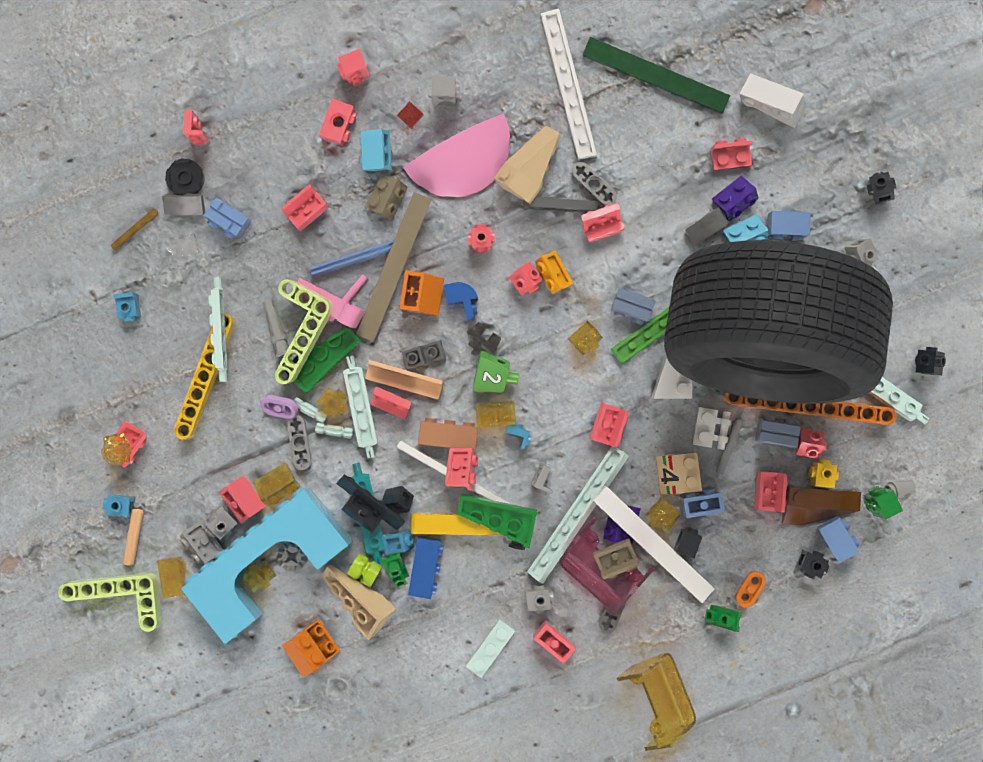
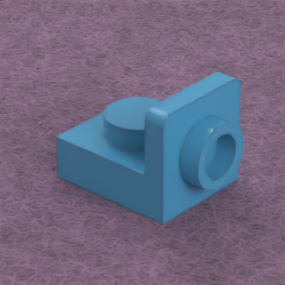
M410 529L382 536L386 555L406 552L414 548V537Z

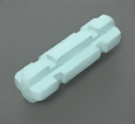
M299 398L293 400L298 405V409L306 415L316 418L321 423H324L327 419V413L319 411L318 408L307 402L304 403Z
M316 424L315 432L319 434L326 433V435L344 436V438L351 439L353 436L352 428L344 429L335 425Z

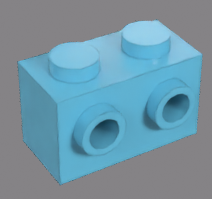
M383 129L361 131L360 146L362 148V156L360 162L363 170L370 172L392 170L390 131Z

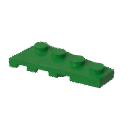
M346 327L327 338L321 344L315 345L294 382L305 394H308L362 342L361 339L349 327ZM296 356L292 361L296 364L299 357Z
M461 494L458 515L479 525L482 524L490 528L489 530L507 536L508 539L523 544L524 547L530 548L537 510Z

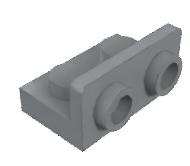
M540 462L531 484L536 492L546 496L547 493H553L551 488L544 485V483L549 482L552 473L549 466Z
M202 520L180 535V542L185 549L191 551L193 561L197 565L204 566L223 549L217 540L205 530L207 527Z

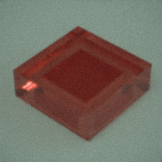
M410 101L397 114V117L410 129L424 116Z

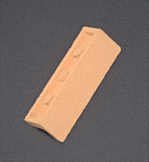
M371 360L368 361L369 366L365 379L439 400L444 381Z

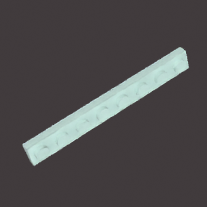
M612 446L527 571L542 584L545 582L597 505L592 499L604 486L609 487L629 455Z

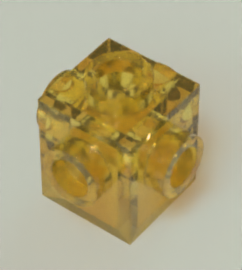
M587 320L568 340L584 355L588 351L594 352L600 346L598 342L603 337Z
M328 387L317 403L323 407L322 411L329 417L333 415L335 417L338 414L341 416L348 408L346 404L349 401L345 399L347 395L341 390L337 389L335 391ZM333 400L336 401L335 406L332 405Z
M123 432L103 437L104 448L101 449V454L110 466L130 462L132 447Z
M662 498L646 513L651 519L649 523L656 530L661 528L664 532L673 527L681 516Z
M264 560L258 566L254 563L246 569L248 573L242 579L245 585L252 592H255L258 589L263 591L270 586L269 581L277 575L267 561Z

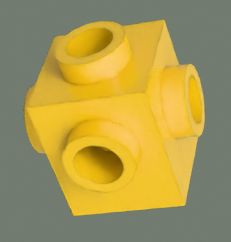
M819 459V463L813 462L809 469L810 485L835 488V481L839 477L837 465L831 464V460Z

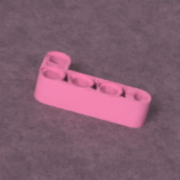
M302 278L298 279V283L332 302V317L348 327L357 328L365 312L364 310L347 301H343V299ZM308 293L303 295V302L308 303L310 299ZM324 302L319 305V310L322 312L326 311V304Z

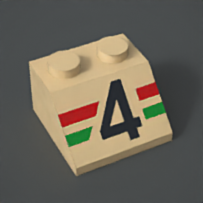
M697 452L656 456L660 494L702 491Z

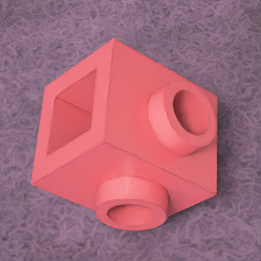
M480 224L475 225V228H471V234H468V245H472L473 251L477 250V253L488 252V249H492V244L495 243V233L490 231V227ZM478 235H484L485 239L480 241Z
M530 261L508 277L521 295L527 292L530 294L535 292L539 288L538 284L543 280Z
M801 428L796 455L819 459L822 452H825L827 448L824 432Z

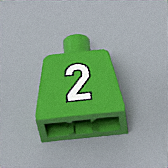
M481 351L473 382V391L503 393L506 383L518 384L519 373L509 372L510 362L508 360Z

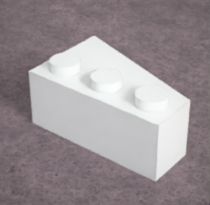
M751 73L740 92L743 104L754 107L793 128L796 127L805 109L803 93Z
M665 353L651 399H692V380L677 372L670 365Z

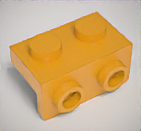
M556 250L546 255L544 254L535 260L536 268L542 274L546 287L552 294L574 284Z

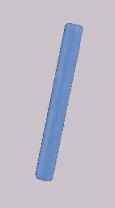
M394 240L310 268L311 275L318 277L390 252Z

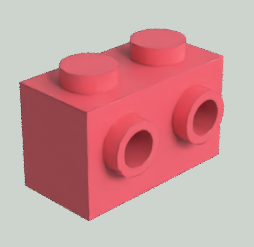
M360 49L338 57L340 62L337 65L343 81L347 80L349 86L352 84L354 86L359 85L370 77Z
M244 475L219 492L241 524L266 507L262 498L255 492L252 484Z

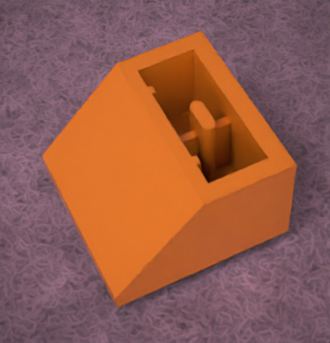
M405 270L399 309L439 316L444 278Z
M317 619L281 645L302 677L316 671L340 651L320 619Z

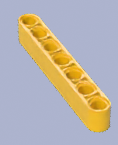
M224 313L225 318L229 319V325L225 327L227 350L236 322L233 316ZM213 326L174 428V433L179 439H189L195 435L219 371L213 363L211 364L208 361V356L211 353H215L214 345L211 344ZM204 371H207L209 374V379L206 382L201 378ZM198 389L202 391V397L199 400L195 397V392ZM191 407L196 411L193 418L188 415V410ZM184 425L189 428V433L186 436L181 431Z

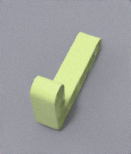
M283 280L278 286L279 293L308 310L306 317L275 372V379L278 383L289 384L294 382L333 312V304L330 300L294 280ZM289 283L293 286V291L290 294L286 291V286ZM305 293H308L310 296L308 303H304L302 299ZM322 302L326 304V311L324 313H321L319 310V305ZM313 319L317 322L315 330H312L310 327V322ZM303 336L308 339V344L305 347L301 344ZM294 353H296L299 357V360L296 364L292 361V355ZM285 370L289 372L288 380H285L283 378V372Z
M152 573L71 581L63 584L58 590L59 597L64 601L136 594L140 628L150 632L162 622L158 579ZM144 578L150 581V587L144 585ZM125 580L131 583V589L125 587ZM106 582H108V583L111 584V586H112V590H111V591H108V590L106 589V587H105ZM87 584L92 587V593L87 591ZM68 586L73 589V595L67 592ZM146 598H150L152 600L151 607L147 606V604L145 603ZM148 617H151L154 620L153 626L148 624Z

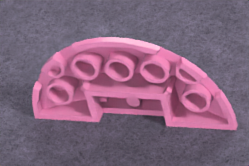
M504 114L474 125L431 148L403 168L413 182L428 190L431 194L441 197L456 196L460 198L478 193L495 180L494 177L508 159L510 132Z

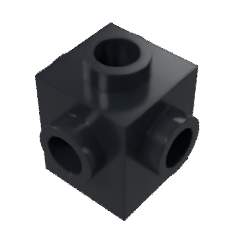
M877 172L869 177V184L866 187L868 195H873L875 205L895 199L894 189H896L894 177L890 178L889 172Z
M926 347L925 350H918L915 357V373L942 376L943 367L946 364L945 353L938 351L936 347Z
M802 550L796 568L804 571L803 575L811 579H815V577L822 579L823 575H826L828 572L829 560L824 559V554L815 550L812 553Z

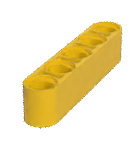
M411 514L412 534L502 535L458 514Z

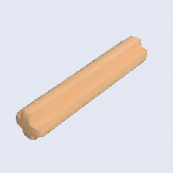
M133 509L131 513L123 558L124 565L132 566L135 563L143 510Z

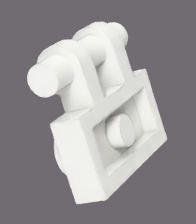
M698 407L692 445L712 448L713 441H718L717 449L725 450V444L728 443L729 438L727 437L728 427L731 426V412L723 411L721 419L717 418L718 410ZM716 424H721L719 435H714Z

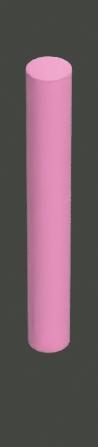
M362 274L342 298L343 301L350 302L368 278ZM330 316L328 320L333 323L336 318Z

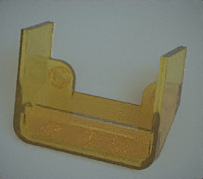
M663 653L632 665L617 677L618 681L630 679L635 685L642 683L654 712L655 718L651 721L650 732L654 739L644 747L645 751L671 748L696 723L695 711L675 661L670 653Z

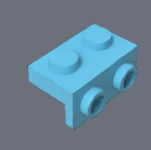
M756 214L723 229V235L728 242L768 240V229Z

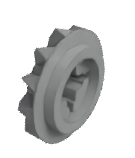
M288 541L279 548L277 560L286 571L295 572L305 566L308 557L299 546ZM288 551L291 553L299 551L295 556L296 561L293 559L286 561L289 557Z

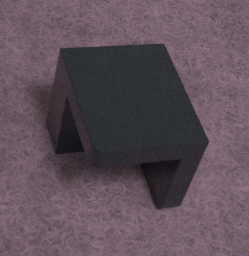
M398 486L386 489L382 502L393 512L398 514L407 513L410 511L414 495L405 487Z

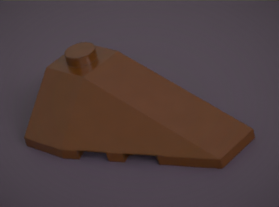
M787 486V503L785 512H782V524L802 526L858 512L861 505V492Z

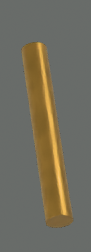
M155 208L150 210L110 246L116 251L159 214Z

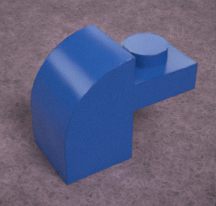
M463 282L445 284L444 288L448 305L463 302L467 321L474 320L477 310L475 303L471 304V301L478 299L476 291L470 285Z

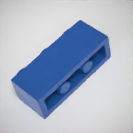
M418 536L408 596L431 599L432 594L436 595L438 583H434L435 575L439 576L441 564H437L438 556L442 557L444 545H440V539Z

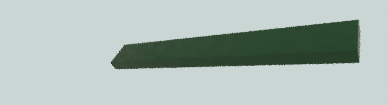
M592 37L589 38L582 55L720 114H723L730 98L729 94Z

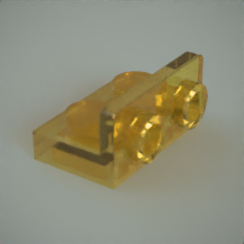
M286 463L281 464L252 482L261 501L267 506L277 504L280 499L295 493L301 487Z
M182 556L157 560L163 599L185 596V593L181 590L186 585L184 583L186 580L184 574L186 572V563L182 560Z

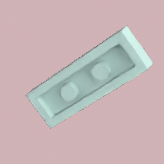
M499 619L466 664V667L482 678L514 634L515 629Z

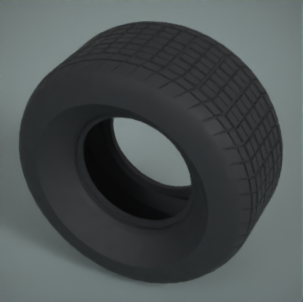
M773 240L734 241L708 246L688 256L674 277L664 338L666 356L670 365L683 376L706 387L729 394L767 401L803 404L834 403L856 399L874 390L885 372L893 310L892 294L885 278L873 267L859 259L834 250L796 242Z

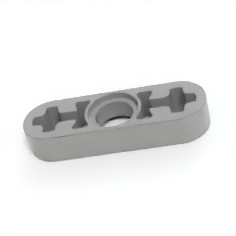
M578 162L573 166V178L602 206L613 205L616 202L617 195L615 191L586 163ZM577 167L579 169L583 167L586 176L589 173L592 175L587 179L586 183L583 182L585 177L582 174L579 176L576 174ZM597 180L600 186L598 189L592 190L589 187V182ZM602 187L605 188V189L603 190V192H604L606 195H609V194L612 195V197H611L612 202H610V201L605 202V201H604L605 196H604L602 193H600L599 196L597 195V193H599V192L601 191Z
M295 415L287 421L293 463L297 469L305 470L312 464L306 421L302 416ZM295 418H297V421H301V425L298 426L299 431L303 430L304 434H296L293 436V432H297L296 427L292 426V422L295 421ZM297 437H302L305 440V445L302 448H298L294 444ZM306 449L307 453H303V458L307 459L308 462L305 463V467H302V464H298L301 455L300 453L296 455V451Z

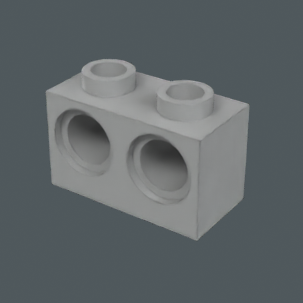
M432 76L433 105L456 106V100H460L459 83H456L455 76Z

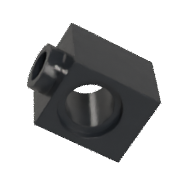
M687 527V530L681 528L674 551L695 559L702 540V536L698 535L699 531Z

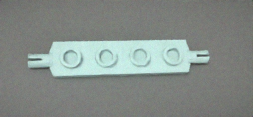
M218 276L213 277L214 289L211 290V295L208 298L209 306L212 307V314H210V325L213 326L211 344L214 345L215 353H212V363L219 370V382H228L223 288L221 277Z
M354 356L346 357L348 369L343 371L358 446L365 447L368 459L375 457L373 446L378 443L363 368L356 367Z
M883 377L876 388L869 393L910 422L918 419L925 425L930 419L921 413L922 404Z

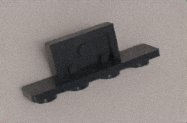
M344 474L337 481L336 484L351 495L341 510L371 533L375 531L381 520H384L395 530L404 525L405 520L398 513L390 510L384 502L377 500L367 489L359 486L353 478Z

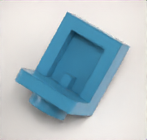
M512 422V425L507 424L505 432L523 437L520 449L524 450L525 446L529 447L532 436L529 435L530 431L522 429L523 425Z

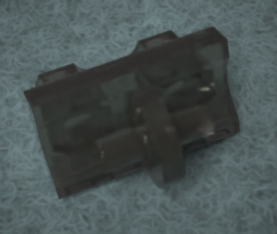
M480 322L467 331L468 335L478 341V344L472 340L468 343L473 348L471 354L474 356L476 352H486L481 345L495 354L501 337L493 332L488 340L483 338L482 334L487 327Z

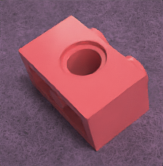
M332 99L319 133L321 139L343 146L344 142H348L351 131H349L350 125L355 123L357 117L354 106ZM337 120H344V124L341 127L335 126Z
M546 620L533 634V639L563 664L576 650L575 645Z

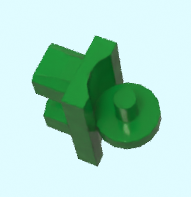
M390 553L386 558L381 559L382 565L390 581L394 582L395 587L406 585L405 578L409 577V572L400 553Z
M711 605L710 609L706 610L705 621L714 626L739 632V621L742 612Z

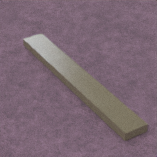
M416 192L413 193L356 335L374 342L432 199Z

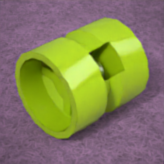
M359 553L347 575L355 580L360 578L361 583L370 588L383 566L375 561L369 562L368 557Z

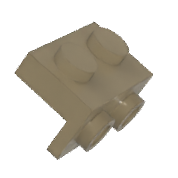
M381 173L365 208L392 220L405 195L407 186L398 179Z
M629 539L593 552L603 580L607 578L613 579L618 574L625 571L631 572L639 566L637 555Z

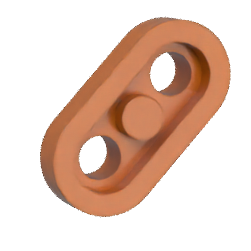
M751 571L746 575L735 594V600L740 606L748 608L755 603L766 584L764 575L758 571ZM757 577V582L752 584V578ZM743 594H747L746 600H742Z

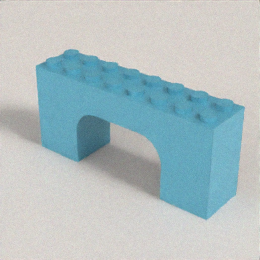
M310 487L297 490L291 495L293 498L291 501L286 500L276 507V513L271 512L260 520L262 522L261 525L256 524L245 532L246 537L241 536L230 544L231 549L227 548L215 556L216 561L212 560L199 569L201 571L200 574L197 572L184 581L186 585L181 590L224 644L263 613L244 589L242 578L246 568L276 543L281 541L295 543L318 570L352 542V539Z

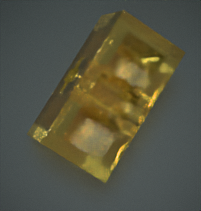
M513 401L475 404L477 428L516 425Z

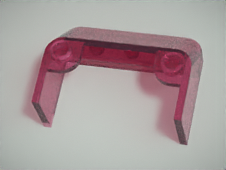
M594 517L576 536L559 562L566 572L609 610L617 612L654 571V568L651 567L645 575H642L639 570L635 569L631 572L620 573L613 579L607 578L603 580L601 571L593 556V552L599 550L597 548L599 537L596 532L591 530L598 520Z

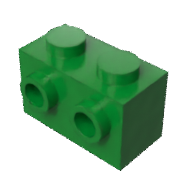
M876 486L869 489V493L863 495L866 500L864 504L867 510L871 511L875 517L888 519L903 512L892 489Z

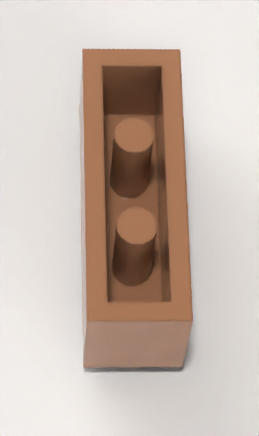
M425 418V421H420L418 444L448 448H472L476 451L478 427H474L475 423L463 422V425H455L456 421L452 420L436 423L437 419Z

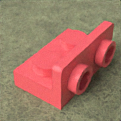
M184 110L183 134L194 145L209 143V137L202 131V121L192 110Z
M745 138L734 140L733 143H727V141L715 142V145L710 148L713 171L751 167L750 146L752 141H746Z
M375 387L374 396L370 404L397 417L406 419L413 402L380 387Z
M472 448L449 449L445 479L446 486H466L468 491H472L473 484H476V473L474 471L475 467L478 466V456L474 454Z

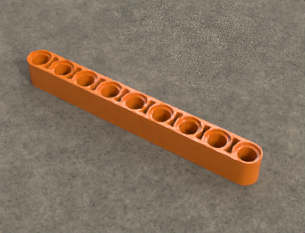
M723 392L722 395L724 402L729 405L890 425L896 420L895 411L888 407L834 402L829 403L831 411L827 414L824 411V407L828 403L812 404V409L807 411L803 403H793V407L788 409L785 402H774L773 406L770 407L767 404V400L756 399L753 404H750L748 397L737 395L736 400L731 402L728 397L729 393ZM846 406L850 408L848 416H845L843 413ZM864 409L869 411L867 418H864L862 415ZM884 411L888 414V418L885 421L881 416Z

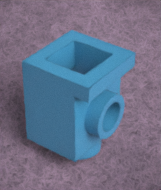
M131 292L113 295L119 319H123V322L135 321V317H141L138 294ZM128 304L129 308L125 311L124 305Z
M108 495L103 501V510H106V515L130 517L134 509L135 496ZM115 502L119 504L118 509H115Z

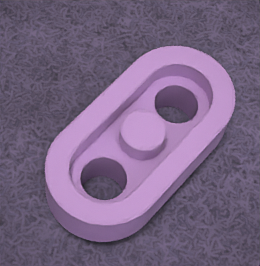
M268 395L261 401V408L268 415L291 419L298 413V405L289 398Z

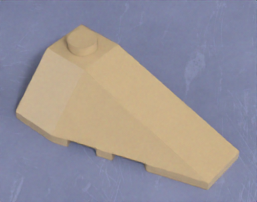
M545 126L503 164L494 179L504 190L531 204L542 188L544 174L548 172L549 160L554 155L561 134Z
M327 566L322 576L333 594L340 597L344 604L342 607L345 612L349 611L354 618L352 621L354 626L369 641L391 618L396 609L383 595L334 566Z

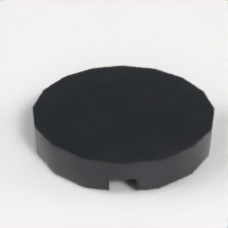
M181 158L171 163V166L166 171L165 181L168 188L174 194H197L204 184L205 175L202 168L191 159Z

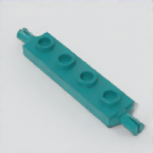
M360 462L357 463V466L356 463L352 464L355 475L351 478L374 496L369 474H362ZM380 523L372 533L360 524L366 553L373 554L374 561L382 564L380 552L385 549Z

